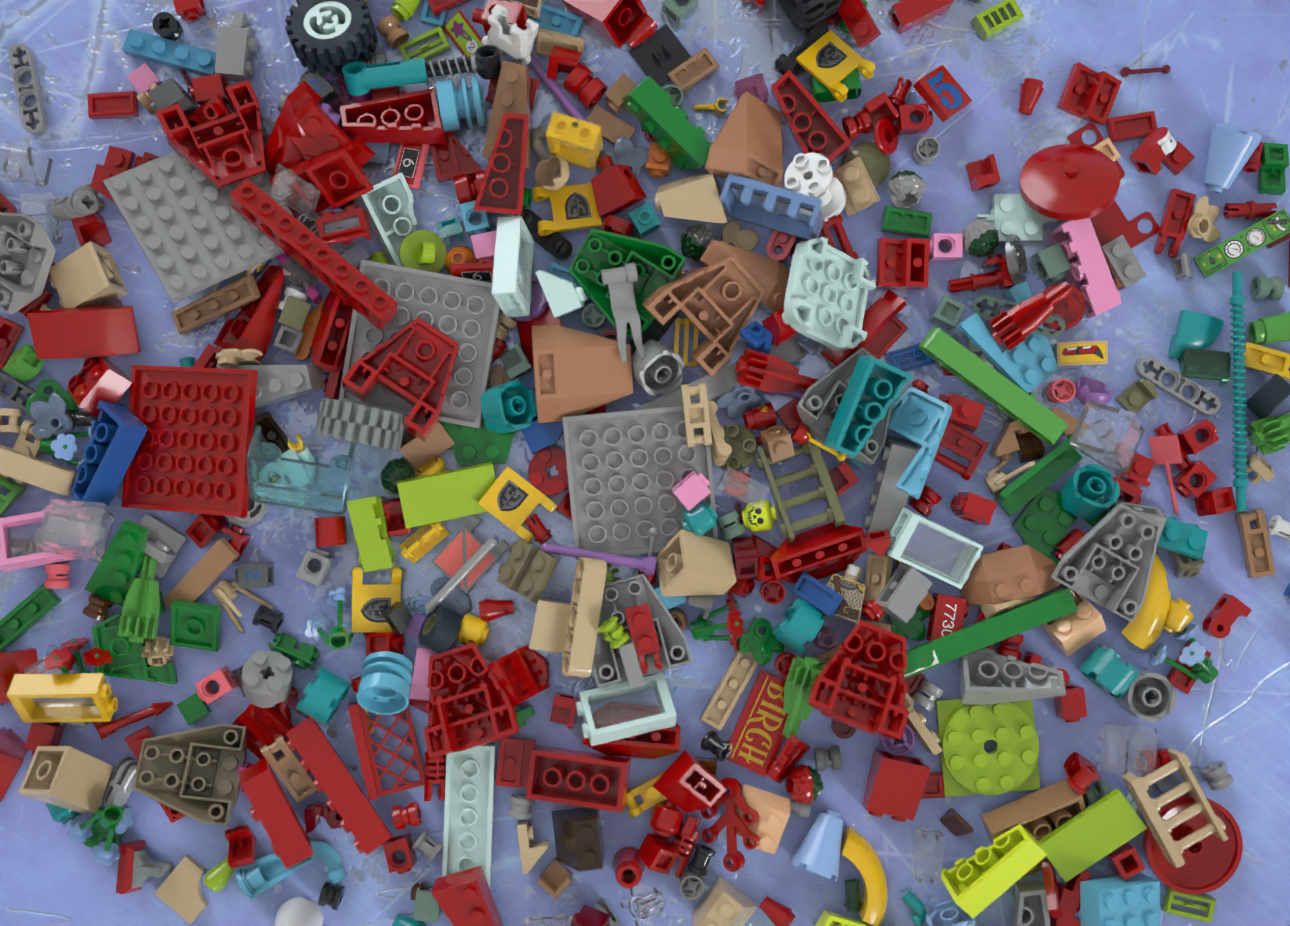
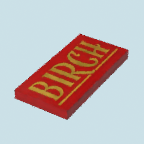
M760 669L729 738L733 748L726 760L764 777L767 776L784 738L782 732L788 716L787 713L783 712L786 680Z

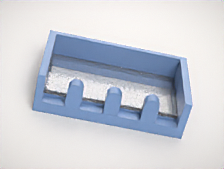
M732 173L728 174L720 196L727 216L806 240L819 238L825 221L822 219L821 199Z

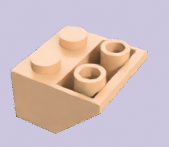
M1071 589L1070 591L1078 610L1041 625L1051 640L1067 657L1107 630L1102 614L1085 597Z

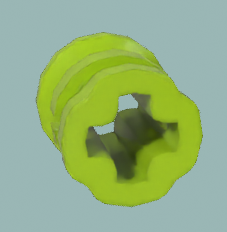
M617 616L609 618L597 629L598 633L603 632V638L610 642L611 649L618 648L630 637L628 633L623 632L624 627L617 623Z

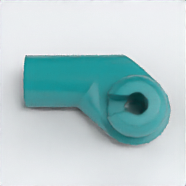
M909 890L901 899L915 912L911 920L917 926H922L923 922H926L927 912L925 906Z

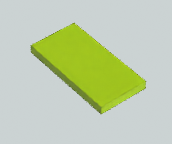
M492 462L396 481L406 529L488 512L478 504V501L496 480Z
M1116 788L1038 842L1047 853L1046 857L1063 880L1067 882L1146 830L1147 827L1121 791Z

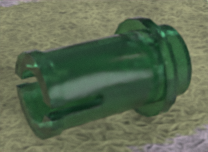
M844 880L846 890L844 906L846 911H861L863 902H860V880Z

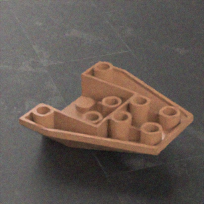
M747 91L744 92L710 146L705 169L722 179L727 178L728 174L732 173L784 189L781 112ZM760 195L759 199L765 200L766 196ZM777 200L776 204L780 205L781 200Z
M559 325L532 326L538 423L563 422L562 417L580 415L633 393L630 344H626L627 362H621L618 342L615 340Z

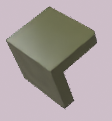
M288 296L278 322L301 331L312 304Z

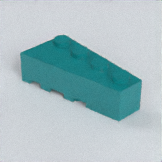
M860 355L823 446L856 458L873 434L874 427L879 420H883L887 414L886 410L893 401L897 400L906 382L909 383L914 375L874 357Z

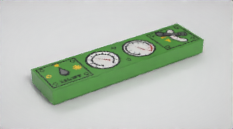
M1283 208L1199 254L1193 260L1205 279L1290 232V218Z

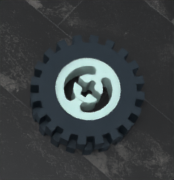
M296 0L298 6L292 5L289 12L291 16L286 15L285 20L287 26H285L286 32L298 60L304 68H308L309 72L315 74L318 70L319 75L322 77H326L328 72L331 73L332 78L339 77V72H342L345 64L354 61L361 62L363 60L368 63L371 59L369 52L375 53V43L378 42L377 32L364 0Z

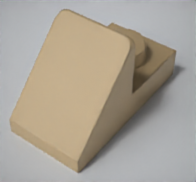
M521 819L517 824L522 871L523 874H527L549 847L550 840L531 842L535 840L533 825L529 826V819Z

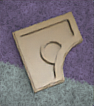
M187 854L154 894L191 924L209 904L201 891V878L206 869Z

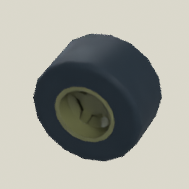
M1275 374L1245 404L1260 419H1264L1290 395V384L1279 374Z
M439 605L432 613L429 612L423 621L419 632V643L437 653L445 652L457 637L461 624L460 616Z

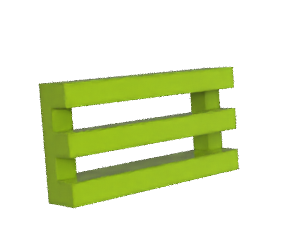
M441 26L398 46L404 60H410L422 54L414 59L425 58V61H428L451 50ZM440 35V38L430 43H426L409 53H406V50ZM444 43L443 45H441V46H439V47H437V48H435V49H433V50H430V49H432V48H434V47H436V46H438V45Z
M1166 886L1165 891L1167 895L1163 899L1165 904L1162 905V911L1208 923L1212 922L1216 904L1215 898L1201 894H1185ZM1177 895L1185 898H1190L1209 903V905L1206 906L1194 902H1189L1173 898V896ZM1173 903L1206 911L1207 914L1202 915L1171 907Z

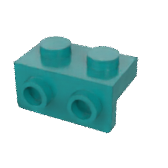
M1165 515L1167 519L1157 546L1197 560L1202 559L1208 531L1200 529L1196 524L1182 523L1173 516Z

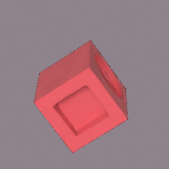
M227 666L216 670L195 684L199 698L205 701L207 705L239 686ZM213 680L219 684L218 692H215L211 687Z

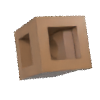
M624 73L605 93V105L614 114L620 113L623 109L627 110L622 98L636 85Z

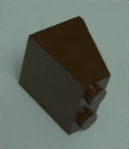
M582 807L552 811L557 860L578 872L603 869L605 851L600 809Z

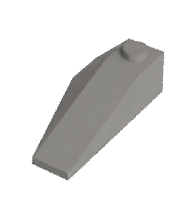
M982 648L960 657L959 684L961 704L989 705L1065 696L1063 671L1034 662L1028 664L1016 660L1017 657L1008 655V657L994 653V650Z

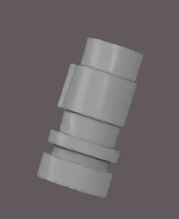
M82 190L69 197L66 196L58 199L52 205L50 212L52 217L58 222L70 221L71 219L95 213L98 210L99 202L91 191Z

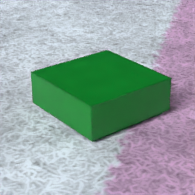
M197 693L176 705L188 725L212 712L207 703L202 701Z

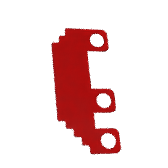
M1088 123L1067 136L1070 144L1084 145L1091 148L1103 141L1101 133L1093 123ZM1086 130L1094 131L1097 136L1095 143L1091 145L1085 144L1081 138L1082 133ZM1116 160L1114 163L1118 168L1120 179H1122L1125 172L1118 160ZM1115 200L1105 211L1090 217L1101 246L1123 234L1132 249L1159 231V225L1150 212H1143L1128 222ZM1143 218L1149 219L1152 222L1153 227L1149 233H1141L1138 230V222Z

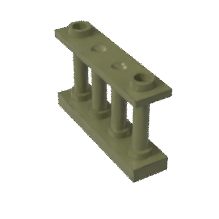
M811 433V437L816 439L815 435ZM809 441L794 447L795 456L774 463L766 457L763 448L758 449V457L755 458L759 471L763 470L779 512L782 521L779 524L783 538L788 537L789 543L794 542L795 536L793 532L825 521L833 522L835 528L843 526L846 521L820 449ZM803 454L804 456H809L811 464L808 465V468L777 478L773 477L770 465ZM811 476L812 478H817L819 486L816 487V490L781 500L778 487ZM819 498L820 500L825 499L828 507L825 509V512L789 522L786 509Z

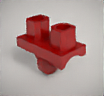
M216 95L187 115L186 119L190 127L193 128L230 115L232 112L225 106L222 97Z

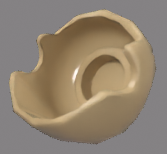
M550 154V159L538 162L534 180L538 187L548 191H556L561 189L568 181L570 167L564 157Z

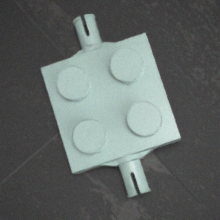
M994 194L992 196L990 214H976L975 218L995 224L998 230V243H1006L1007 237L1015 235L1021 239L1018 243L1041 242L1043 240V224L1058 222V219L1044 216L1033 210L1024 201L1021 194Z

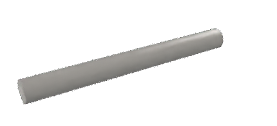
M490 536L424 607L432 613L498 542Z

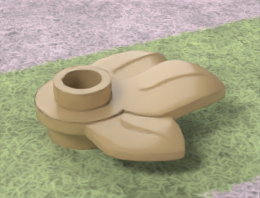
M1207 196L1197 201L1194 215L1190 218L1187 229L1191 237L1201 238L1204 242H1213L1221 236L1218 228L1213 225L1221 209L1217 206L1209 205Z
M733 220L723 228L722 240L720 242L753 252L752 249L759 241V234L752 229L741 230L738 221Z
M222 349L221 352L216 353L215 358L218 360L217 364L219 366L235 368L238 367V364L261 365V362L255 358L263 356V353L255 349H245L242 351L239 349Z

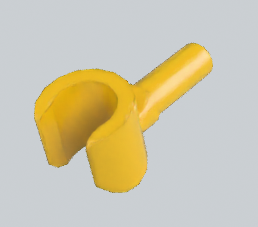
M719 98L715 103L694 105V111L710 110L714 111L717 115H723L728 109H720L718 104H726L727 99Z

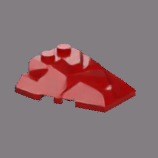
M305 80L286 97L264 148L265 167L271 175L310 158L342 148L348 149L361 168L375 153L359 136L352 141L317 105L322 98Z
M860 620L814 680L807 704L821 711V714L866 733L879 734L887 738L901 740L908 718V708H905V693L908 691L904 670L907 669L906 638Z
M470 643L429 656L427 688H430L429 703H426V711H429L428 726H424V737L429 758L468 750L520 732L515 708L476 643Z

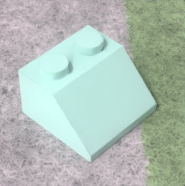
M539 270L535 272L554 318L562 317L586 306L584 301L588 299L582 287H578L576 283L547 271Z

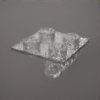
M278 164L270 192L271 198L281 207L286 204L312 221L321 192L312 184L299 178L293 171Z

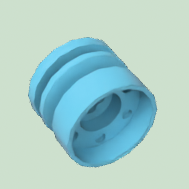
M477 75L471 76V88H467L465 77H461V89L455 88L452 79L436 81L444 132L460 130L461 119L463 118L466 119L469 129L473 128L472 117H477L479 128L485 127V100Z
M376 652L367 656L362 665L361 681L357 693L358 704L363 709L380 715H392L405 710L409 704L410 685L414 670L413 663L407 657L394 652Z

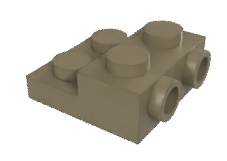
M518 538L517 542L510 546V555L506 563L499 567L497 581L509 589L518 592L528 600L537 603L559 560L543 552L542 549L534 544Z

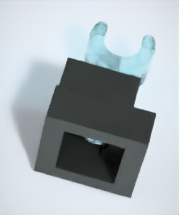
M412 596L406 606L403 603L396 602L381 612L393 632L398 634L405 632L408 629L406 624L413 619L411 614L423 612L426 609L425 605H420L417 608L415 606L416 601L421 598L420 596Z

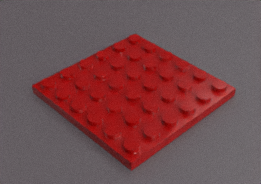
M132 365L129 410L148 427V430L123 478L121 507L247 517L258 370Z

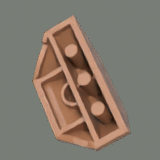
M1027 544L981 554L970 572L969 579L961 589L962 596L967 599L966 603L969 605H982L1042 594L1060 585L1059 582L1051 578L1056 569V564L1053 560Z

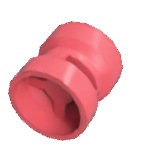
M1066 378L1050 382L1045 389L1046 398L1054 404L1068 402L1073 399L1076 393L1074 383Z
M69 563L45 564L47 579L44 581V588H70V580L68 579V573L70 572Z

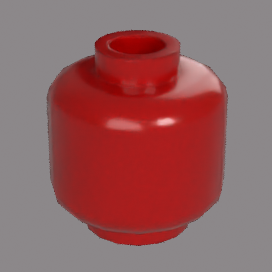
M664 800L663 804L654 805L649 821V826L653 829L652 833L666 838L677 835L680 830L683 813L670 801Z

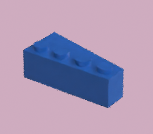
M99 400L97 408L101 410L98 419H93L90 428L94 430L91 442L85 444L83 451L85 452L84 464H79L70 495L82 507L107 510L141 441L145 437L148 427L124 404Z

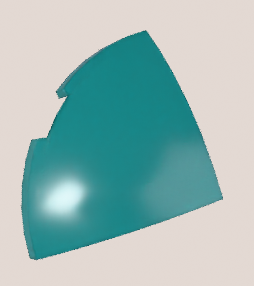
M1180 310L1176 334L1171 336L1167 358L1183 359L1199 354L1201 350L1211 346L1218 338L1224 320L1194 311Z

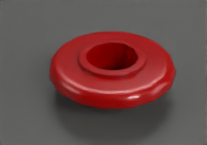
M881 117L876 121L873 137L878 149L883 154L889 155L897 148L898 132L891 119Z

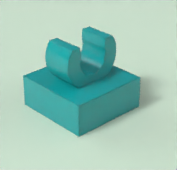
M460 216L437 222L440 238H445L448 246L451 245V235H457L459 241H463V225Z

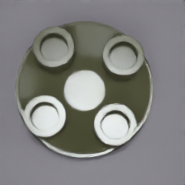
M861 142L852 146L844 157L843 165L857 157H861L874 187L881 185L890 172L889 156L883 154L878 149L876 143Z
M733 423L723 428L724 441L731 446L732 452L727 458L726 463L719 467L727 471H739L748 467L755 459L758 449L757 440L754 434L747 430L746 427Z

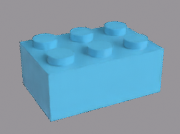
M1138 873L1126 880L1119 876L1080 882L1081 926H1160V881Z

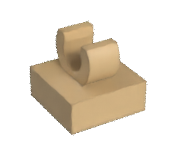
M1258 452L1249 457L1250 464L1245 471L1257 473L1252 478L1253 484L1260 482L1262 478L1268 482L1275 477L1274 467Z

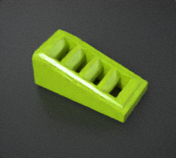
M1004 0L979 13L971 22L981 39L985 41L1024 18V14L1015 0ZM1010 5L1015 13L1014 17L1011 16L1006 6ZM1001 9L1008 20L1005 21L999 12ZM993 14L996 15L1000 24L996 23L995 19L992 16ZM986 18H988V20L990 21L991 25L993 26L992 28L988 26L987 22L985 21Z

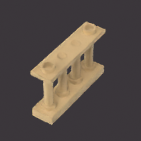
M1170 748L1167 751L1173 761L1143 778L1141 776L1137 777L1131 772L1122 775L1121 778L1166 860L1178 868L1186 864L1181 856L1184 853V849L1211 834L1222 841L1228 840V837L1224 832L1226 829L1225 824L1213 812L1189 767L1191 766L1189 758L1183 752L1180 753ZM1177 770L1179 771L1184 780L1183 783L1155 799L1149 797L1147 793L1148 786ZM1190 791L1196 802L1195 804L1167 820L1161 819L1158 813L1160 807ZM1199 813L1203 815L1207 825L1179 841L1172 839L1170 835L1172 828Z

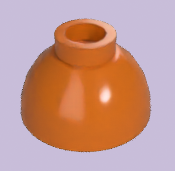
M458 245L447 252L445 267L452 275V264L477 263L478 261L471 248Z

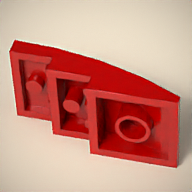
M347 148L310 158L272 175L269 179L297 219L304 212L310 211L317 214L329 207L335 209L374 189Z
M86 305L83 308H58L55 311L31 310L27 313L37 359L90 358L139 353L141 351L133 306Z

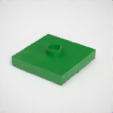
M173 599L171 602L170 645L218 652L221 638V606Z

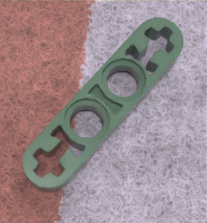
M981 294L975 298L972 308L979 316L993 319L1000 314V309L1003 306L1013 308L1019 303L989 294ZM983 299H986L989 306L994 307L995 302L1000 304L996 309V315H993L991 313L994 309L986 308L985 311L980 310L981 306L977 305V302L981 303ZM1052 313L1045 322L1053 323L1054 320H1057L1061 329L1057 328L1055 332L1050 331L1051 327L1044 324L1043 329L1037 328L1033 332L1053 338L1059 337L1065 331L1066 322L1062 316Z

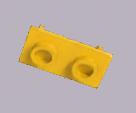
M441 522L426 524L398 547L402 550L401 554L404 558L409 559L414 564L450 533Z

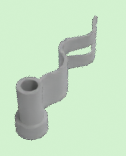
M635 263L624 264V267L601 270L603 285L608 284L621 362H627L626 330L628 322L640 358L644 359L646 357L641 338V324L635 304L633 283L638 281Z

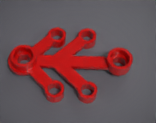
M726 777L721 782L727 790L709 808L711 815L707 812V808L701 810V815L705 819L715 817L717 809L724 802L725 813L712 827L702 831V839L706 843H712L717 840L718 834L726 827L727 854L724 856L723 865L727 870L735 872L743 868L745 864L743 854L737 850L736 829L743 836V845L746 849L752 850L758 847L760 839L755 833H752L747 825L756 823L759 815L740 795L742 792L741 783L735 778ZM735 804L743 812L742 819L736 813ZM748 814L752 816V820L749 819ZM749 838L753 840V845L750 843Z

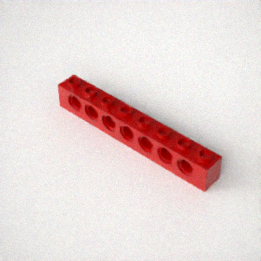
M248 178L229 193L231 207L380 331L397 314L398 303Z

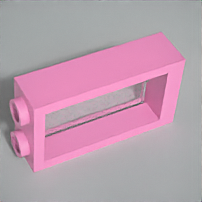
M74 505L0 518V570L7 572L94 556V548L98 547V540L96 534L92 533L91 525L95 524L93 511H89L87 507H82L81 505Z

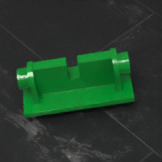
M276 633L273 638L275 645L270 642L268 644L270 651L280 653L294 661L293 665L299 669L306 670L309 668L314 670L312 660L317 661L321 654L317 651V648L302 642L297 650L294 648L298 642L297 639L285 633Z

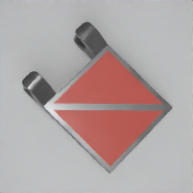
M475 514L431 560L450 579L483 545L471 533L482 521ZM502 540L493 551L488 552L457 586L467 593L509 548V544Z

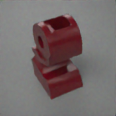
M752 537L732 538L736 579L758 577V557Z
M317 800L314 804H310L304 809L306 834L312 832L319 825L321 816L324 817L331 829L342 827L339 822L342 820V817L338 811L333 813L325 802Z

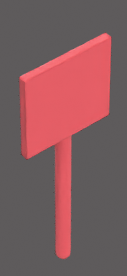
M1178 436L1149 437L1152 460L1155 461L1154 465L1165 464L1173 510L1175 514H1178V504L1170 464L1182 463Z

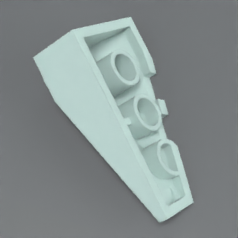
M401 172L373 185L374 189L356 198L359 207L366 211L369 225L392 264L404 267L401 265L398 255L400 243L407 235L417 231V219L414 215L413 194Z

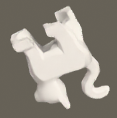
M496 4L488 19V23L492 26L488 31V35L483 37L481 43L484 46H496L499 49L500 56L505 51L514 57L511 61L512 63L528 65L531 61L530 53L538 34L539 24L528 19L526 22L527 30L520 29L515 23L513 25L508 24L507 8Z

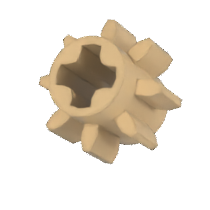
M156 636V640L150 639V641H146L142 650V657L148 658L147 662L152 666H163L167 661L170 662L171 656L174 655V645H169V640L162 636Z

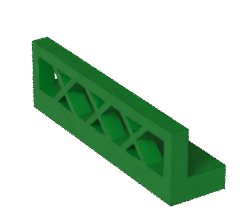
M1073 435L993 499L1008 517L1012 516L1083 458L1072 446L1077 441Z

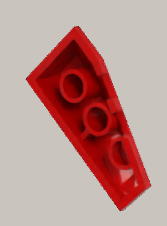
M270 265L256 283L261 298L241 307L240 312L234 319L229 317L213 343L215 346L220 345L225 349H239L241 351L255 349L263 353V356H258L255 359L260 361L264 358L271 340L286 269L283 266Z

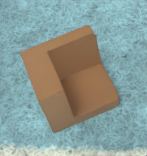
M555 857L539 875L537 883L556 899L572 881L573 872Z

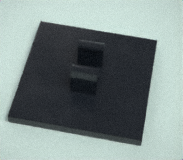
M667 24L629 51L645 75H650L660 87L669 81L667 77L669 72L691 58Z

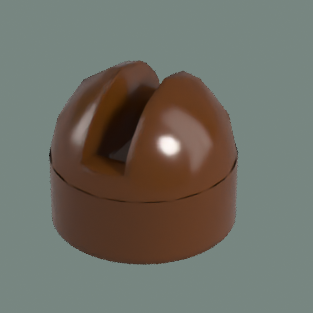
M421 882V884L415 883L411 888L410 900H415L417 890L430 891L429 886L424 882Z

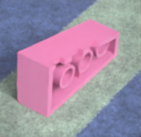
M1090 218L1068 221L1047 234L1052 246L1060 243L1071 266V269L1065 273L1071 285L1082 292L1086 304L1085 313L1088 319L1122 303L1120 299L1121 294L1115 286Z

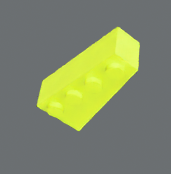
M1019 824L993 839V844L989 847H979L975 850V855L966 860L961 858L954 862L955 866L948 871L944 868L938 874L954 902L969 916L974 918L1045 858L1047 853L1039 842Z

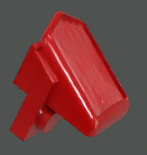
M528 645L489 664L513 706L532 698L550 687L548 683L550 680L549 661L535 650L529 649Z

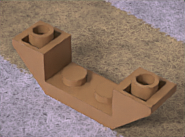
M1058 408L1050 410L1068 424L1061 436H1067V439L1071 435L1078 437L1082 435V430L1088 429L1087 423ZM1017 421L1005 423L990 451V456H999L1000 460L1013 457V452L1020 450L1016 435L1029 432V430Z

